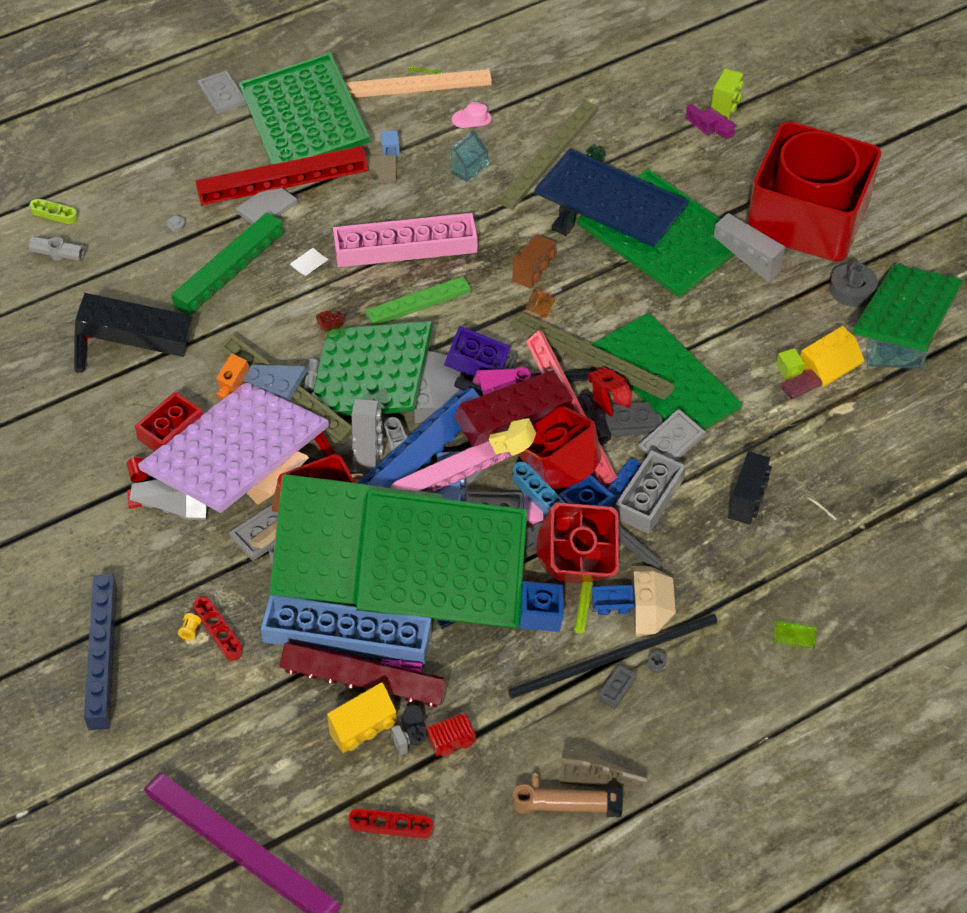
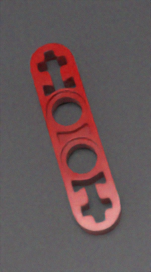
M207 597L197 598L193 602L194 612L201 618L202 625L225 658L230 661L241 658L243 653L241 643L211 600ZM200 605L206 606V614L202 607L199 608ZM210 618L218 619V622L214 625L207 623ZM221 632L228 634V637L225 639H219L217 636ZM228 644H231V647L234 650H236V652L233 653V651H229Z
M359 808L352 810L348 816L349 826L354 831L413 838H428L433 833V821L424 815ZM360 816L362 820L359 823H355L357 817ZM368 817H370V825H367ZM377 818H383L386 820V824L378 827L374 824V821ZM404 820L408 823V826L404 829H398L396 823ZM411 822H414V830H411ZM422 824L427 826L424 831L420 828Z

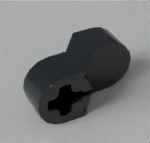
M411 705L402 714L403 725L410 744L418 746L427 738L426 725L421 709Z

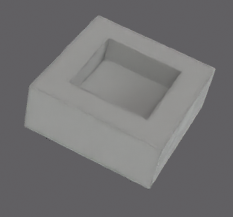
M400 725L391 728L392 739L399 755L408 753L407 744H410V740L406 731L402 732Z

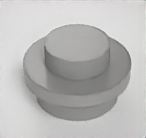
M173 216L167 220V226L172 232L181 231L185 224L184 219L179 216Z

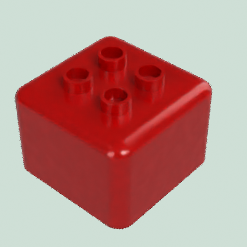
M782 123L754 179L747 224L786 248L833 262L843 261L849 254L871 201L882 154L880 148L870 143L799 123Z

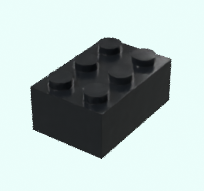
M750 451L747 452L732 494L729 519L751 525L752 519L757 518L760 503L762 504L764 491L767 489L772 466L769 465L771 457Z

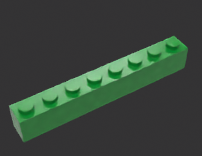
M267 212L171 294L173 306L187 315L197 311L201 305L210 300L217 291L221 290L231 279H234L241 270L245 269L249 263L258 258L265 249L269 248L274 241L284 234L283 222Z

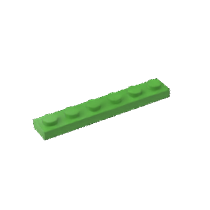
M461 276L366 309L365 314L371 325L376 326L471 293V288L465 278Z

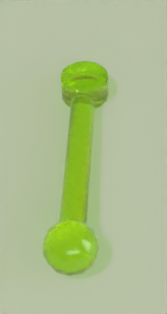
M412 65L408 66V70L410 72L414 70L427 73L441 74L440 69L430 70L416 68Z

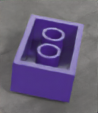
M459 326L444 366L475 377L478 370H502L511 346Z

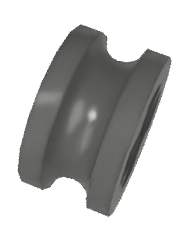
M660 652L651 653L648 657V669L654 673L664 671L667 662L666 656ZM655 660L660 661L659 665L654 664Z

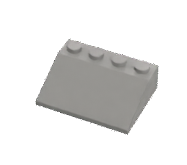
M431 351L427 353L415 412H413L415 423H424L455 393L463 391L454 387V383L457 377L465 379L464 373L444 366L447 355Z

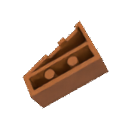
M538 235L527 243V249L522 248L520 250L521 254L519 256H513L512 281L528 288H532L535 283L539 282L542 272L548 269L549 262L554 260L557 254V250H555L556 242Z

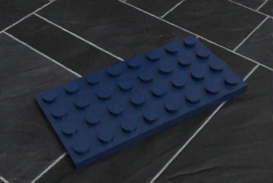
M569 149L534 189V194L558 205H564L573 209L578 214L654 248L689 204V200L573 149Z

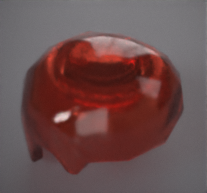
M328 310L315 316L319 327L327 332L332 329L341 328L345 322V315L340 311L337 312V315Z

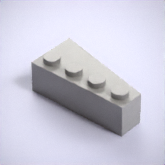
M729 213L715 224L714 237L768 283L781 272L785 246Z
M355 399L352 411V449H354L353 464H355L353 473L363 474V477H365L378 465L379 457L383 456L384 445H382L383 433H381L382 409H378V401Z

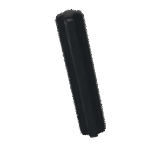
M74 330V369L76 373H83L85 371V336L75 334Z

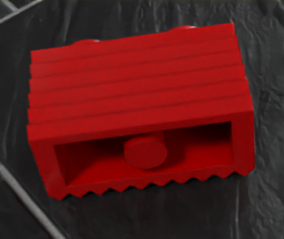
M466 713L426 727L427 739L436 757L440 755L448 756L459 748L467 749L476 742V733Z

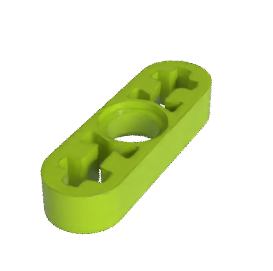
M34 199L30 202L31 213L35 216L64 224H73L78 219L76 210L72 207L43 199ZM51 210H58L56 213H49Z

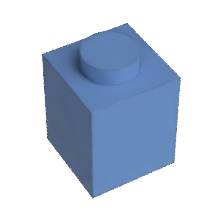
M397 130L380 132L382 154L400 157Z

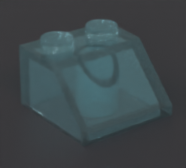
M473 130L451 148V173L465 182L475 177L480 170L488 165V151Z

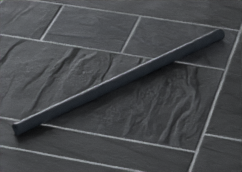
M715 614L708 615L508 689L511 699L711 626L718 622Z

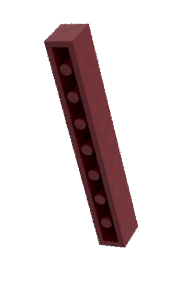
M292 641L284 643L279 668H284L286 673L297 674V672L305 673L307 678L317 679L318 676L325 678V682L337 684V681L345 683L344 686L349 688L364 687L365 691L383 683L389 697L397 698L398 695L405 697L406 701L417 703V700L424 701L425 705L430 707H437L444 703L449 678Z

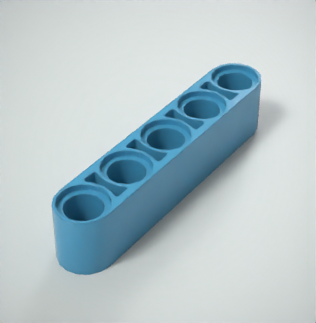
M518 462L514 465L512 475L514 484L543 511L545 516H547L550 509L556 503H566L529 464Z

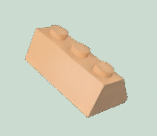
M297 451L250 489L247 494L259 505L275 493L277 479L280 474L301 467L309 457Z

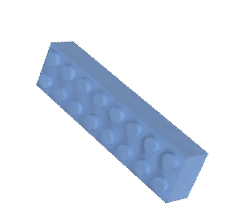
M270 596L261 626L263 643L284 645V643L292 641L352 656L380 660L382 658L390 660H400L403 658V661L421 662L425 666L432 633V618L356 611V607Z

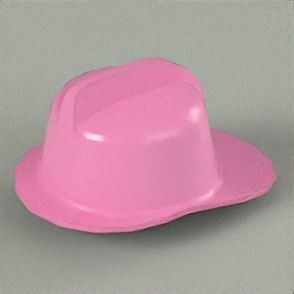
M479 102L469 103L464 110H460L452 116L453 124L460 128L485 126L491 121V115L487 112V106Z

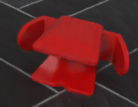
M606 367L588 374V381L592 383L593 399L597 407L601 408L610 417L613 416L608 390L611 392L616 404L626 406L628 409L631 408L632 393L623 377ZM606 378L611 379L610 382H604L603 380Z

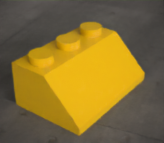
M843 326L803 349L800 355L805 363L804 370L822 387L837 380L865 361L855 336Z
M383 683L376 685L327 714L329 734L342 753L354 750L360 743L373 739L377 733L384 729H390L397 722L396 710Z

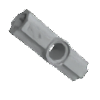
M31 237L29 243L30 252L50 255L53 260L59 261L67 258L82 261L84 257V246L65 243L59 237L51 239Z

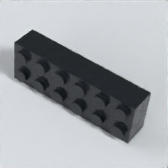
M84 293L75 319V334L184 357L192 330L193 316Z

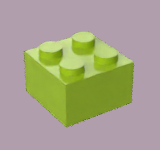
M725 68L713 89L711 108L728 119L732 113H735L737 103H740L743 97L741 93L745 84L743 73Z

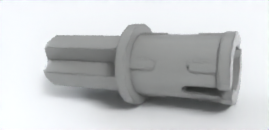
M309 359L307 361L308 371L304 376V390L308 393H311L314 389L315 378L318 376L319 361L316 359Z

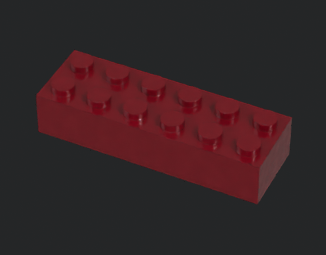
M554 370L461 403L457 408L454 419L471 445L475 447L488 442L490 434L508 431L512 421L529 418L533 425L557 407L565 406L569 408L573 398Z

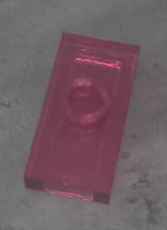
M810 369L781 383V389L793 400L822 386L823 381Z

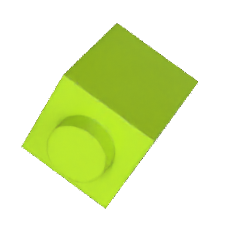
M794 348L778 353L776 366L787 381L802 376L805 363Z

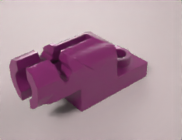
M692 103L687 106L685 119L707 136L716 132L721 137L730 139L736 134V130L733 128H736L737 124L728 120L726 116H723L715 109L709 108L702 112Z

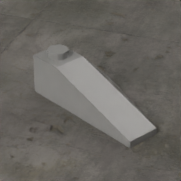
M160 480L132 484L131 501L141 503L142 506L148 508L155 507L161 509L167 514L174 513L180 515V518L186 520H206L207 505Z

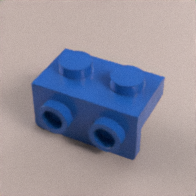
M633 585L592 587L593 612H598V615H609L610 611H618V614H630V610L635 609Z

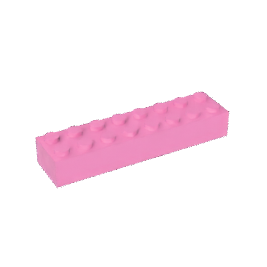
M472 213L333 227L338 267L477 253V234Z

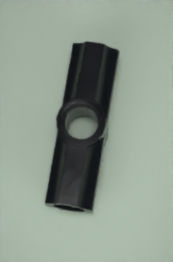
M582 393L577 399L586 417L595 421L598 441L600 445H604L611 440V433L605 424L604 412L601 408H597L592 395Z

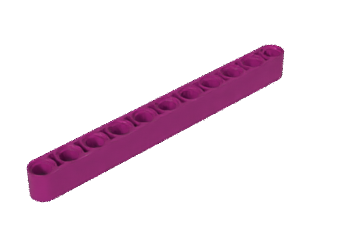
M158 773L144 788L145 793L153 801L304 913H338L341 909L340 905L332 897L164 774Z

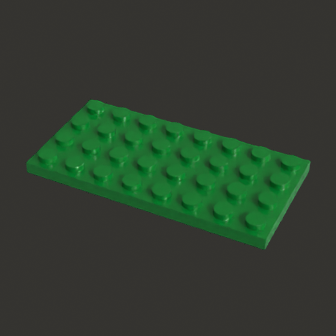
M893 264L855 325L853 334L927 352L960 292L963 280L955 276L948 277L937 272L931 273L920 268L913 269L902 264Z
M650 313L641 316L592 344V346L674 384V391L663 400L627 383L629 388L643 402H648L649 407L656 414L658 412L661 415L663 422L680 409L705 431L742 409V403Z

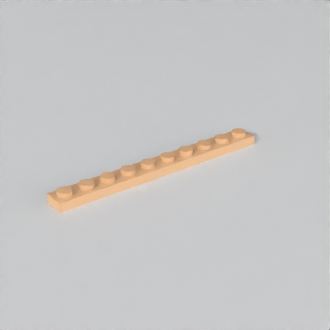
M486 69L347 82L345 84L351 97L358 98L492 85L490 70Z

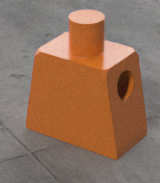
M231 353L216 379L220 388L216 393V397L222 401L245 383L243 379L250 369L247 360Z

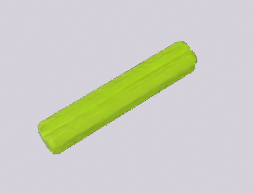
M592 581L582 582L574 626L576 634L582 635L585 633L593 587Z

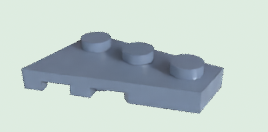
M252 365L243 381L290 401L308 369L305 366Z

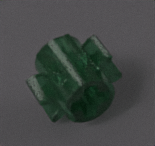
M593 144L586 150V156L602 163L605 161L606 152L602 146L596 147Z

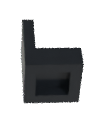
M561 205L559 207V217L553 222L551 230L567 236L575 226L576 211Z

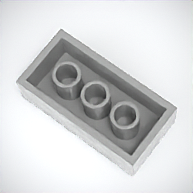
M651 450L615 504L618 520L649 534L683 482L686 465Z

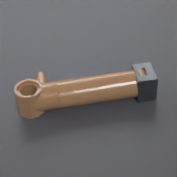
M533 773L531 786L521 784L514 789L513 808L522 814L529 813L532 810L606 813V817L621 818L623 788L607 787V791L539 789V774ZM526 797L528 800L522 801L519 798Z

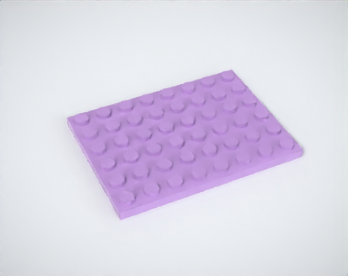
M244 383L235 392L229 394L203 414L200 419L190 424L187 429L174 436L170 442L161 446L138 465L139 469L146 474L222 513L329 426V422L327 419L277 395L252 386L250 383Z

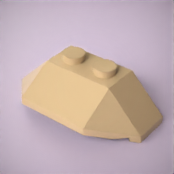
M631 566L635 604V636L657 635L676 614L673 578L652 566Z

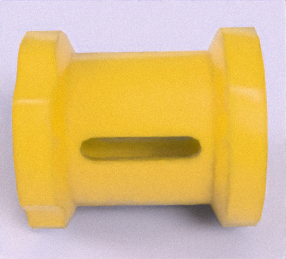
M186 613L183 617L184 623L182 628L178 630V635L185 640L191 641L195 639V631L202 620L197 615Z

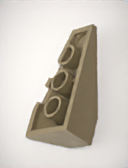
M576 749L563 750L559 783L601 788L617 787L627 791L646 793L647 778L586 752Z

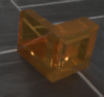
M534 289L525 309L547 318L555 298Z

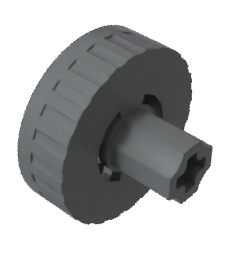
M859 262L846 263L833 271L829 289L831 295L838 302L853 307L863 306L870 303L875 295L878 279L875 273L864 264Z

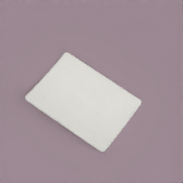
M312 248L290 263V265L306 276L325 263L328 258Z

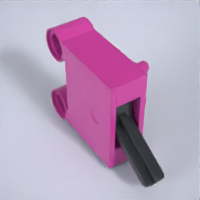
M525 367L503 370H478L473 383L457 377L454 387L463 391L473 387L479 396H483L530 379L531 373Z

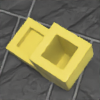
M529 418L512 421L508 431L490 434L489 441L496 454L510 452L513 456L531 446L536 432Z

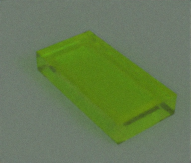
M776 621L773 642L815 649L817 628Z

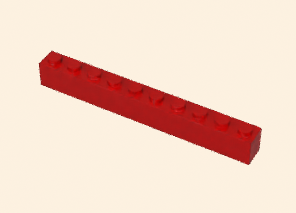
M362 146L199 179L195 180L200 204L203 206L256 195L263 191L284 189L366 172L368 167Z

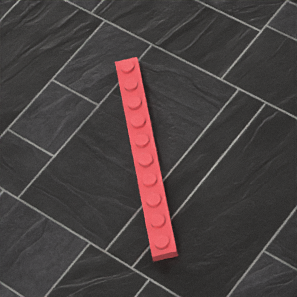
M538 330L526 343L541 373L554 370L573 398L569 409L586 417L544 333ZM599 443L601 460L592 474L601 485L606 487L617 476Z

